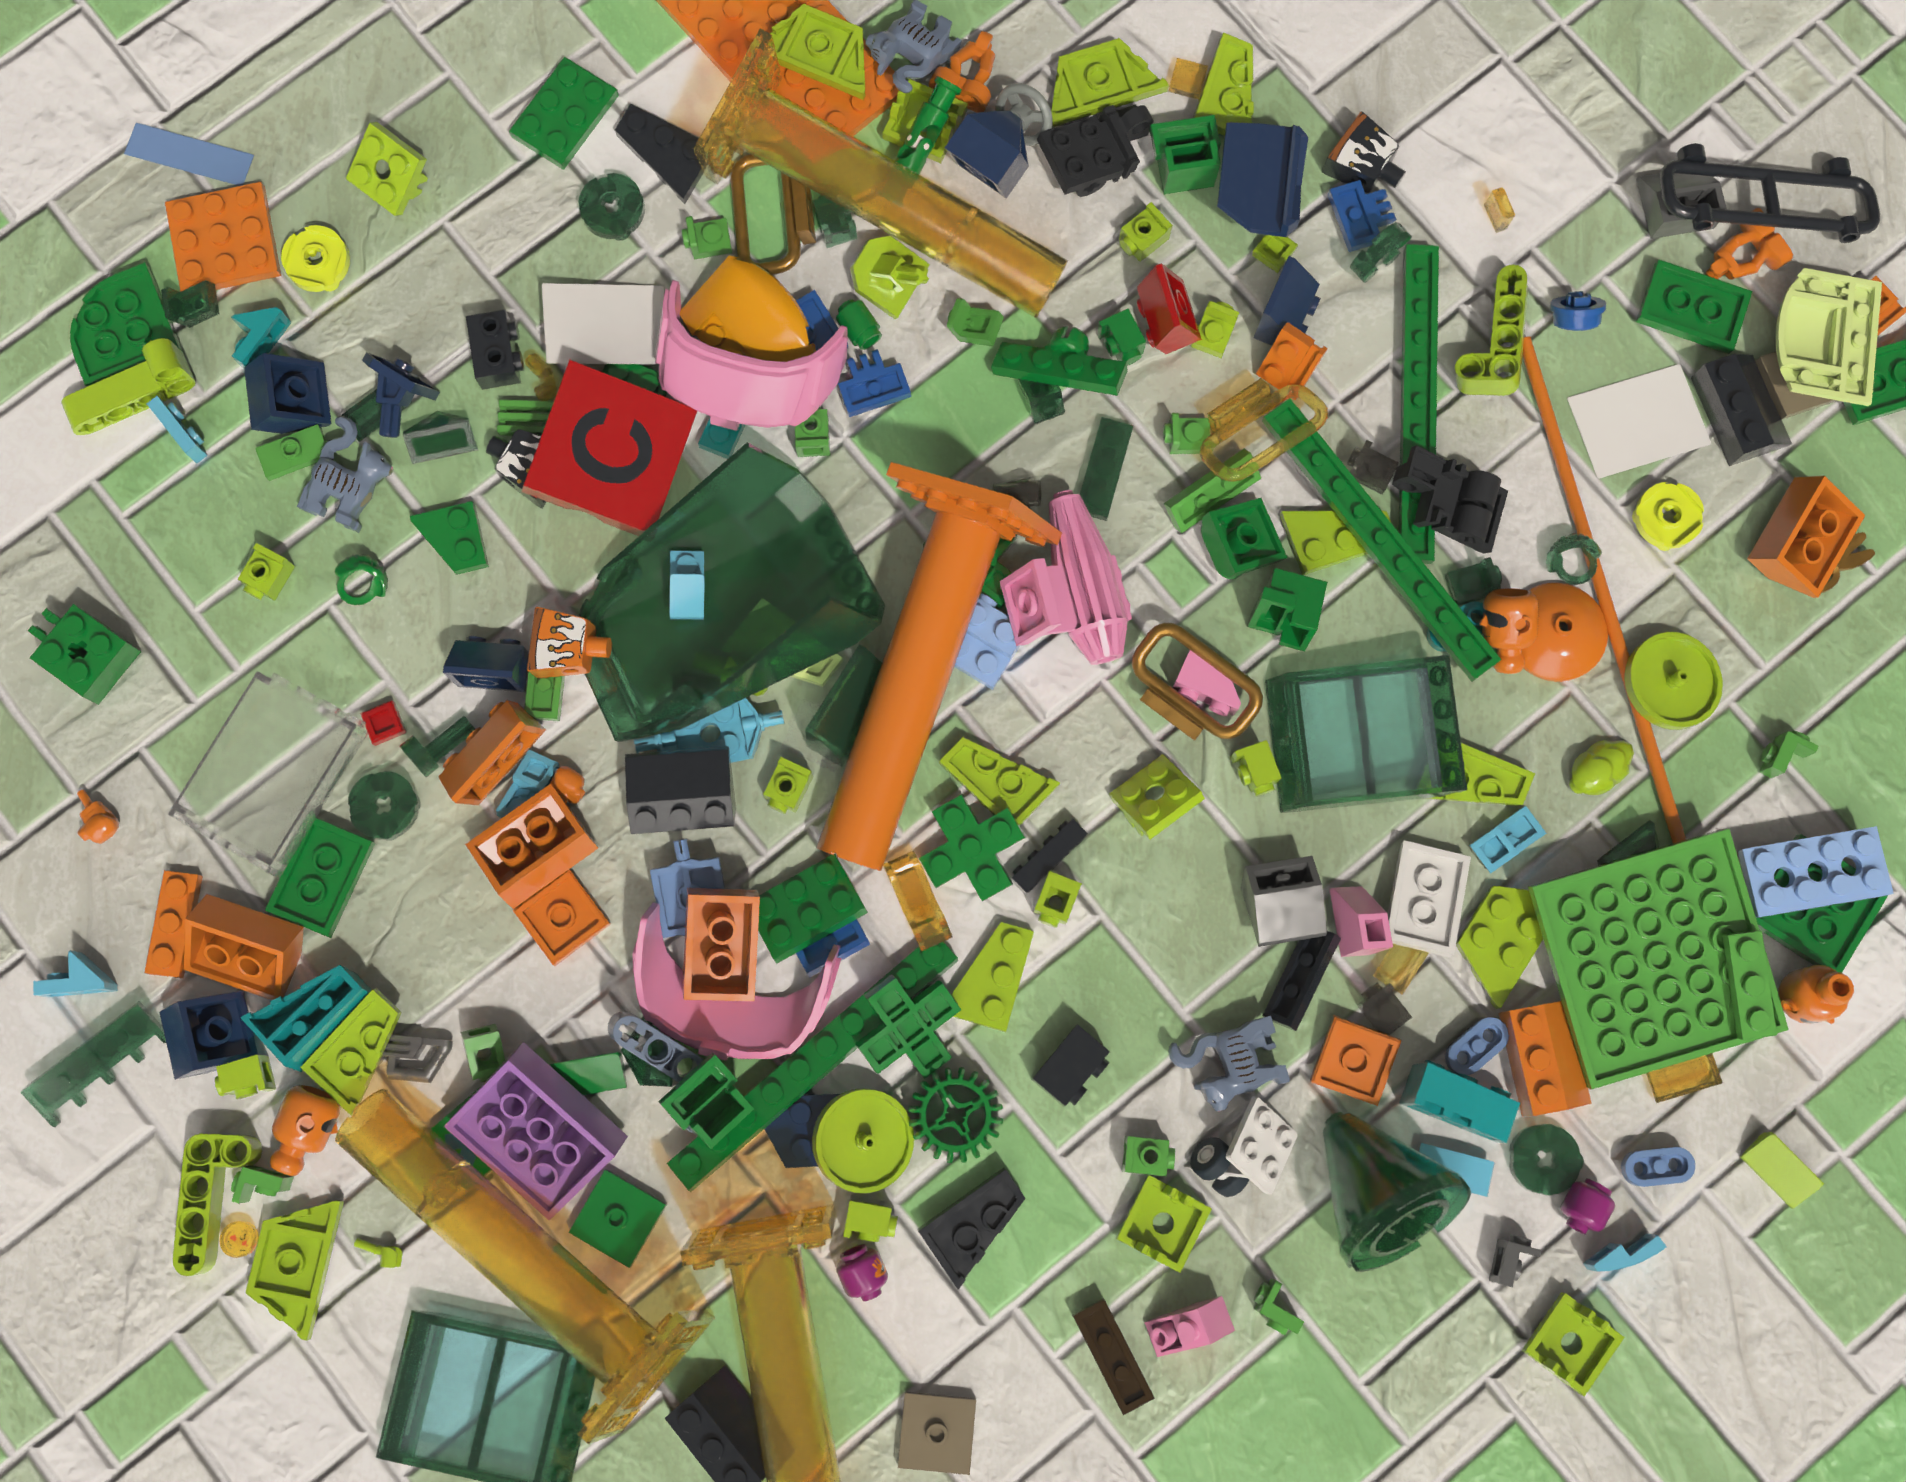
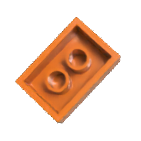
M687 888L682 988L684 1000L755 1001L760 896L757 890Z

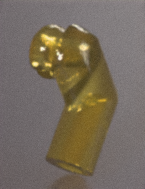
M530 354L525 360V365L538 377L541 383L534 388L536 397L540 401H548L550 398L554 399L558 389L552 368L537 354Z

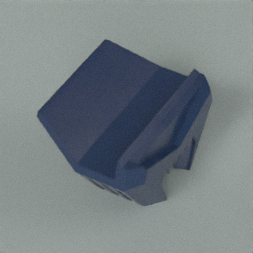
M1226 123L1217 207L1250 233L1287 237L1298 227L1300 221L1301 185L1308 144V136L1303 129L1296 125L1287 127L1260 123Z

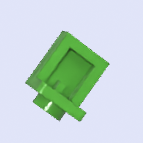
M957 298L953 309L949 312L947 328L960 342L994 346L1004 317L999 311L970 307L965 299Z
M1787 731L1780 734L1762 752L1760 760L1763 761V765L1759 773L1771 779L1785 773L1793 753L1805 758L1816 753L1819 746L1810 742V738L1807 735L1798 731Z
M1272 1278L1268 1284L1263 1282L1254 1297V1301L1257 1303L1254 1310L1268 1317L1269 1320L1266 1325L1281 1334L1286 1335L1288 1329L1298 1334L1304 1321L1273 1304L1282 1283Z

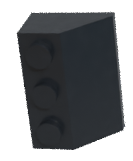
M1735 353L1705 363L1691 377L1729 466L1792 444L1753 355Z
M729 746L625 754L626 805L631 834L735 826L736 802Z
M726 1365L665 1417L668 1424L714 1482H761L793 1451Z

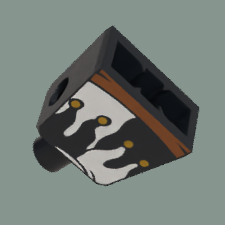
M1361 111L1327 157L1322 173L1345 184L1360 180L1364 192L1370 193L1379 179L1396 188L1406 174V171L1392 163L1399 149V144Z
M517 429L509 442L493 436L487 445L486 453L499 459L494 468L499 477L536 506L543 509L547 501L521 492L541 436L521 429Z

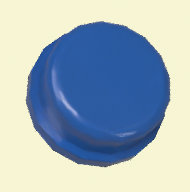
M1583 291L1568 292L1566 296L1550 301V310L1553 312V324L1560 329L1572 331L1594 329L1601 324L1602 313L1606 310V302L1601 298L1591 296L1590 293H1586L1584 296Z

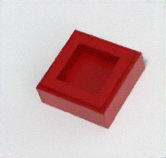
M392 700L360 713L374 746L407 733L397 706Z

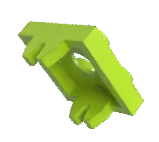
M911 79L908 82L912 85V91L909 93L898 91L897 102L892 103L890 118L882 132L884 140L900 147L903 146L923 102L928 101L933 91V88ZM954 98L947 112L949 118L932 151L929 153L928 159L940 164L942 163L947 153L945 146L960 126L968 110V103ZM921 131L919 135L926 138V132Z
M370 122L346 180L394 216L403 215L408 201L422 193V189L418 185L427 182L428 178L422 173L427 159L378 122ZM381 159L389 164L391 172L387 179L380 178L376 172V164Z
M1164 754L1109 793L1113 803L1124 813L1133 828L1135 827L1141 836L1145 834L1150 840L1205 799L1201 790ZM1154 786L1164 788V794L1161 798L1157 800H1148L1146 798V792Z
M1147 1175L1116 1239L1181 1273L1212 1208L1180 1192L1176 1188ZM1159 1213H1167L1173 1219V1228L1167 1234H1160L1153 1227V1219Z
M1561 1292L1522 1348V1351L1578 1394L1585 1397L1625 1337L1610 1327L1609 1322L1595 1315L1596 1313L1593 1310L1581 1305L1567 1293ZM1570 1332L1576 1333L1581 1339V1348L1575 1354L1566 1353L1561 1346L1563 1336Z

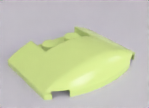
M1804 268L1797 275L1799 278L1787 289L1777 317L1776 353L1781 374L1787 383L1786 386L1790 392L1869 406L1872 404L1882 282Z

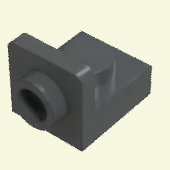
M1510 1235L1509 1241L1497 1239L1489 1281L1513 1287L1514 1280L1517 1281L1521 1274L1522 1261L1519 1259L1520 1252L1540 1257L1541 1250L1532 1248V1240L1514 1235Z

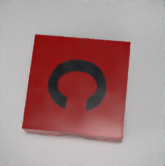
M569 360L521 492L565 509L588 513L605 524L649 540L657 526L697 410Z

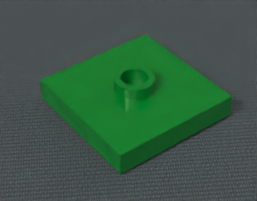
M605 1169L568 1233L626 1267L631 1268L667 1204Z

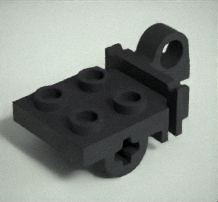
M1135 104L1120 110H1115V106L1111 105L1103 109L1099 119L1094 115L1041 132L1037 142L1064 195L1076 191L1079 197H1084L1101 189L1108 180L1112 179L1115 183L1118 182L1121 176L1124 180L1129 177L1130 173L1135 172L1140 160L1130 141L1148 136L1150 126L1154 123V120L1145 105L1137 106Z
M1417 445L1412 446L1407 463L1397 466L1392 485L1405 492L1421 493L1413 525L1419 528L1432 525V530L1482 554L1492 552L1508 490L1500 487L1501 479L1497 475L1486 471L1475 470L1469 472L1465 470L1467 465L1463 463L1456 465L1457 460L1455 459L1445 460Z

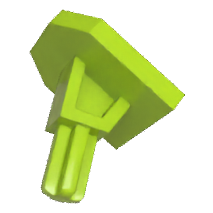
M886 236L866 241L850 267L855 292L893 319H897L917 285L928 282L927 273L930 264L892 236Z

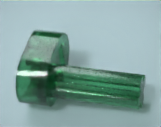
M463 716L425 747L413 735L399 747L427 778L440 767L436 762L463 742L475 728Z

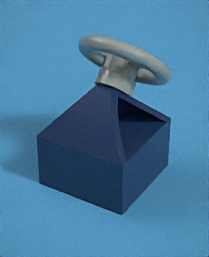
M1022 83L1008 85L999 93L995 104V111L967 114L945 146V149L957 165L1007 199L1029 167L1026 146L1037 145L1039 134L1052 129L1053 119L1050 106L1044 96L1035 88ZM1017 93L1029 96L1036 102L1041 111L1031 110L1029 106L1024 105ZM1008 99L1012 108L1005 111V103ZM1032 122L1043 123L1041 130L1036 135H1024V131L1028 129Z

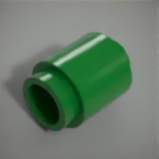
M850 299L838 308L839 313L836 316V321L840 326L847 327V337L854 346H858L861 350H866L881 339L880 325L862 300L854 301Z

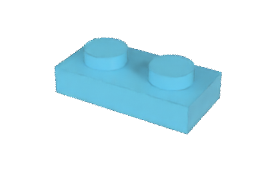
M156 396L146 403L182 450L194 462L198 463L207 456L200 447L204 440L192 426L188 429L185 428L181 422L185 416L172 401L166 404Z

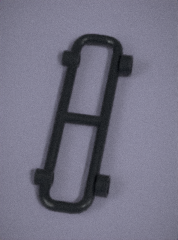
M1694 143L1680 148L1677 152L1678 160L1667 163L1660 172V186L1665 207L1678 218L1692 220L1693 229L1696 231L1708 230L1713 227L1714 222L1836 232L1841 243H1851L1858 240L1860 235L1869 234L1874 231L1880 223V209L1874 188L1863 178L1850 176L1849 159L1845 157H1837L1826 161L1822 165V173L1706 162L1704 146ZM1679 173L1761 181L1767 213L1711 208L1709 203L1686 206L1676 196L1673 175ZM1775 182L1853 189L1862 196L1866 221H1857L1855 216L1831 219L1781 214Z

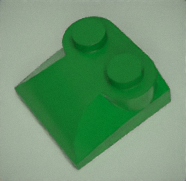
M1262 498L1210 511L1202 517V538L1216 570L1224 578L1236 579L1244 573L1288 558Z

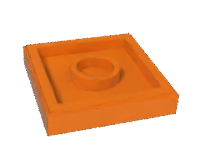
M570 869L513 910L553 966L558 965L611 925Z
M1333 1015L1310 1081L1378 1106L1400 1047L1401 1039Z

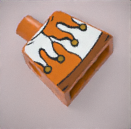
M535 607L527 671L536 678L588 674L591 671L593 657H610L612 650L611 638L595 636L596 626L588 619Z

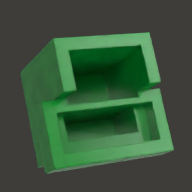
M1215 115L1151 124L1150 136L1155 160L1158 163L1163 194L1215 186L1221 165L1218 152L1221 144Z
M1274 568L1250 614L1247 627L1279 635V645L1305 652L1318 629L1328 582Z
M713 1052L658 1101L683 1130L689 1126L710 1149L754 1110L750 1103L733 1086L738 1081L736 1077Z

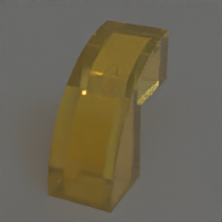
M914 850L884 863L885 872L920 950H926L952 938L953 936L945 916L935 899L923 867Z

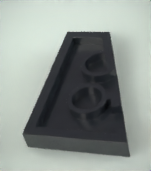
M632 104L629 105L615 129L616 136L642 162H645L656 173L657 177L676 193L677 197L684 204H686L716 153L714 145Z
M1005 1168L996 1172L917 1229L958 1290L975 1264H978L985 1255L986 1249L998 1233H1001L1026 1199Z

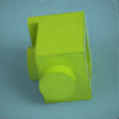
M1150 202L1145 210L1121 228L1119 236L1120 245L1129 256L1134 255L1141 262L1169 240L1173 225ZM1143 228L1146 234L1141 233L1140 230Z
M256 543L253 547L255 551L238 577V580L245 585L243 591L254 598L261 600L263 596H266L275 601L295 566L285 557ZM264 568H265V573H264V575L261 576V577H259V576L261 575L262 571H263Z
M1267 740L1234 751L1230 758L1232 763L1239 761L1241 766L1237 767V771L1244 786L1248 785L1250 791L1254 792L1256 797L1275 790L1274 784L1278 783L1281 775Z
M780 756L778 765L763 793L765 799L769 800L767 806L783 814H786L787 810L796 813L814 777L812 771ZM783 781H790L792 788L788 792H783L780 790V784Z
M1049 871L1033 911L1039 914L1038 921L1057 928L1059 923L1066 925L1082 883ZM1059 897L1062 901V906L1058 909L1052 908L1049 905V899Z
M257 1054L216 1066L218 1076L215 1077V1087L220 1096L229 1094L235 1095L236 1099H242L258 1094L257 1088L259 1091L276 1090L269 1056Z
M850 1200L843 1237L851 1238L853 1231L859 1232L858 1239L879 1242L880 1236L895 1237L898 1216L891 1215L893 1207Z

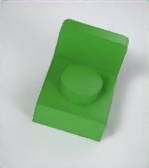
M692 216L686 217L687 228L681 229L685 249L691 248L694 260L732 253L726 218L694 223Z
M1172 413L1169 423H1164L1163 440L1164 443H1169L1170 454H1209L1211 450L1210 418H1179V413Z
M255 1165L244 1166L241 1171L236 1173L231 1185V1191L234 1192L232 1202L239 1204L249 1202L255 1186V1192L267 1196H276L277 1192L289 1191L294 1176Z

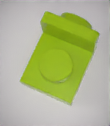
M1209 301L1198 327L1202 340L1192 343L1191 347L1222 358L1239 312L1225 302L1215 303Z

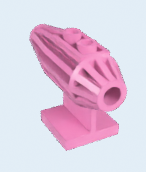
M1064 490L1054 494V499L1048 503L1050 524L1062 532L1058 546L1051 544L1052 566L1046 565L1045 558L1033 559L1001 580L1000 585L1016 646L1027 645L1043 635L1068 632L1069 637L1091 665L1103 664L1123 657L1127 623L1132 619L1130 603L1126 598L1122 574L1116 557L1111 555L1081 495L1073 494L1072 490Z

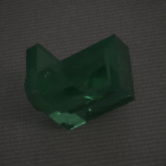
M205 280L181 292L169 287L161 290L163 310L168 320L191 328L219 314L215 284Z

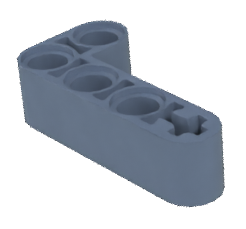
M620 1011L614 1014L608 1022V1033L615 1042L677 1082H680L704 1060L696 1053L630 1012ZM622 1024L629 1025L641 1036L638 1041L627 1033L623 1034L619 1030ZM656 1039H661L663 1041L661 1053L656 1056H649V1044ZM684 1058H691V1070L685 1074H678V1063ZM689 1126L686 1128L689 1132L694 1133Z

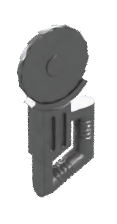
M391 1035L378 1066L385 1057H389L387 1079L432 1083L451 1052L453 1041ZM426 1045L437 1046L424 1068L399 1066L400 1058L418 1059Z

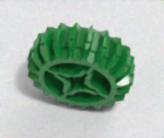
M949 1067L945 1068L946 1079L940 1081L939 1075L933 1072L931 1076L936 1084L930 1087L923 1080L920 1085L927 1091L926 1094L922 1096L914 1092L912 1095L914 1099L921 1101L920 1107L909 1106L908 1109L909 1112L919 1113V1119L910 1120L909 1126L920 1125L922 1131L915 1133L913 1138L918 1140L925 1135L928 1141L923 1144L921 1149L927 1151L932 1144L936 1146L937 1149L933 1154L935 1159H939L942 1150L947 1151V1163L953 1162V1153L960 1152L961 1162L966 1163L967 1156L965 1151L970 1149L973 1156L979 1158L980 1152L976 1146L981 1143L985 1149L989 1150L992 1146L985 1140L987 1134L994 1138L999 1136L996 1130L990 1129L991 1124L1003 1123L1002 1118L993 1117L992 1111L1003 1109L1002 1104L991 1106L990 1099L998 1096L997 1090L991 1091L986 1095L983 1089L989 1085L990 1081L985 1079L980 1086L975 1084L974 1082L978 1077V1072L976 1071L972 1072L969 1080L963 1079L965 1074V1068L959 1067L958 1078H952L951 1069ZM960 1085L974 1091L978 1097L967 1103H958L953 1099L947 1086ZM938 1092L944 1104V1112L941 1117L927 1124L926 1110L932 1096ZM946 1098L957 1109L962 1107L964 1109L972 1105V1108L965 1112L966 1117H962L965 1119L962 1123L965 1132L962 1131L955 1121L939 1125L940 1121L946 1119L945 1113H949L946 1111L949 1108ZM984 1106L985 1122L981 1132L974 1138L968 1127L967 1120L973 1111ZM945 1127H953L959 1132L965 1144H945L939 1141L933 1133Z

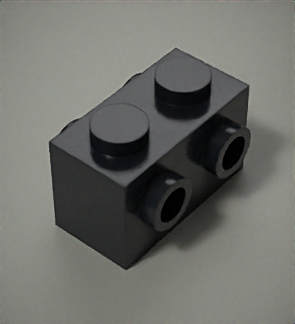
M505 309L466 316L474 375L481 389L521 383L519 371H524L525 368L521 351H516L515 341L520 340L516 320L511 321Z

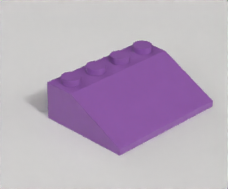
M524 1042L444 1125L450 1133L548 1220L556 1215L616 1156L628 1137Z

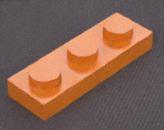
M164 870L145 974L184 979L185 918L198 904L203 876Z

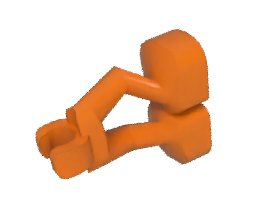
M981 31L976 43L972 41L967 42L965 46L950 57V69L942 66L936 68L929 80V87L934 89L936 76L941 77L962 90L960 95H956L955 98L968 103L969 110L976 113L984 112L991 98L990 90L984 83L991 75L995 60V53L991 50L993 35ZM969 59L979 63V71L973 80L961 77V64Z
M1755 208L1751 211L1764 213L1760 208ZM1740 224L1742 233L1731 236L1714 253L1713 258L1715 262L1705 274L1715 279L1725 275L1729 280L1757 273L1763 263L1769 269L1777 270L1793 259V253L1779 233H1774V227ZM1751 242L1758 252L1750 262L1737 264L1732 256L1738 247Z

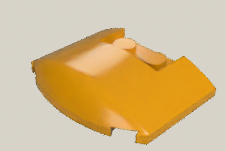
M729 255L680 311V316L690 333L709 346L752 358L780 362L791 361L816 352L815 344L809 345L806 327H809L807 319L789 291L769 272L754 263L737 260L739 257Z

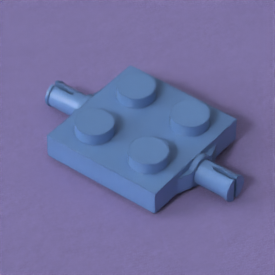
M687 838L673 841L677 861L669 866L650 870L655 901L660 905V923L663 938L678 935L685 936L687 888L725 889L719 856L702 860L690 858Z

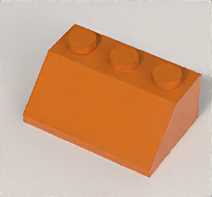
M1825 476L1794 477L1747 560L1768 579L1810 597L1818 598L1863 521L1865 514Z
M506 700L505 702L498 703L488 715L490 719L482 728L478 727L469 734L466 739L467 745L461 752L454 753L445 761L443 765L444 771L438 777L455 803L479 806L546 731L517 702Z
M552 784L546 786L465 844L497 894L512 909L519 906L598 849L584 826Z
M206 894L185 918L184 970L270 1000L280 996L285 997L302 953L304 927Z
M1562 1001L1498 1013L1499 1019L1508 1029L1509 1040L1506 1050L1522 1117L1543 1115L1592 1104Z

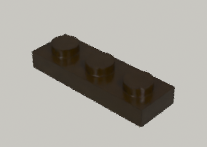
M1103 1298L1074 1313L1072 1316L1121 1413L1125 1415L1155 1399L1105 1299Z

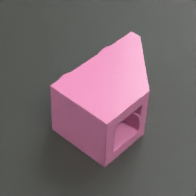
M1189 650L1172 688L1191 702L1195 703L1199 700L1208 704L1209 710L1218 715L1227 716L1230 714L1234 716L1241 702L1233 682Z
M1362 886L1329 889L1337 935L1341 938L1339 942L1341 957L1372 955L1393 947L1387 912Z
M1222 1296L1196 1302L1144 1322L1157 1357L1210 1345L1235 1331Z

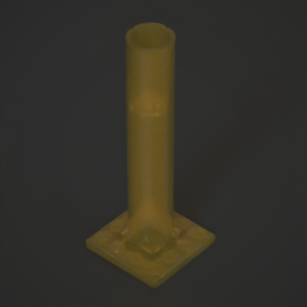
M760 28L694 147V152L706 178L718 185L722 177L726 179L731 173L735 163L732 160L734 154L737 152L743 155L745 151L1037 318L1069 260L775 92L782 79V76L779 74L780 67L772 35Z
M380 1089L363 1100L353 1110V1116L345 1119L336 1134L335 1142L604 1384L600 1391L607 1398L600 1405L595 1403L581 1419L584 1426L578 1432V1435L587 1444L622 1433L715 1319L706 1309L677 1311L674 1315L670 1312L655 1329L388 1090Z
M834 1204L698 1229L692 1233L680 1250L682 1266L692 1265L693 1270L715 1266V1261L723 1258L725 1268H730L766 1482H841L801 1254L802 1243L804 1249H811L826 1245L825 1240L832 1238L836 1222Z

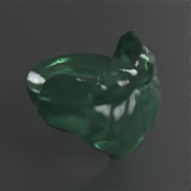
M1571 533L1568 536H1562L1553 543V546L1550 547L1547 553V571L1549 573L1557 572L1560 579L1566 583L1573 585L1584 584L1595 575L1598 566L1597 558L1602 555V550L1593 539L1582 533L1579 535ZM1573 548H1581L1590 561L1589 570L1581 576L1570 575L1563 568L1562 552Z

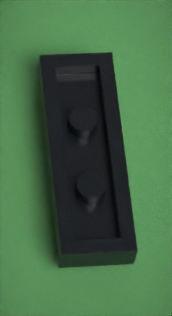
M1327 931L1326 936L1298 941L1262 1015L1263 1017L1271 1016L1274 1023L1297 1031L1341 940L1337 934Z

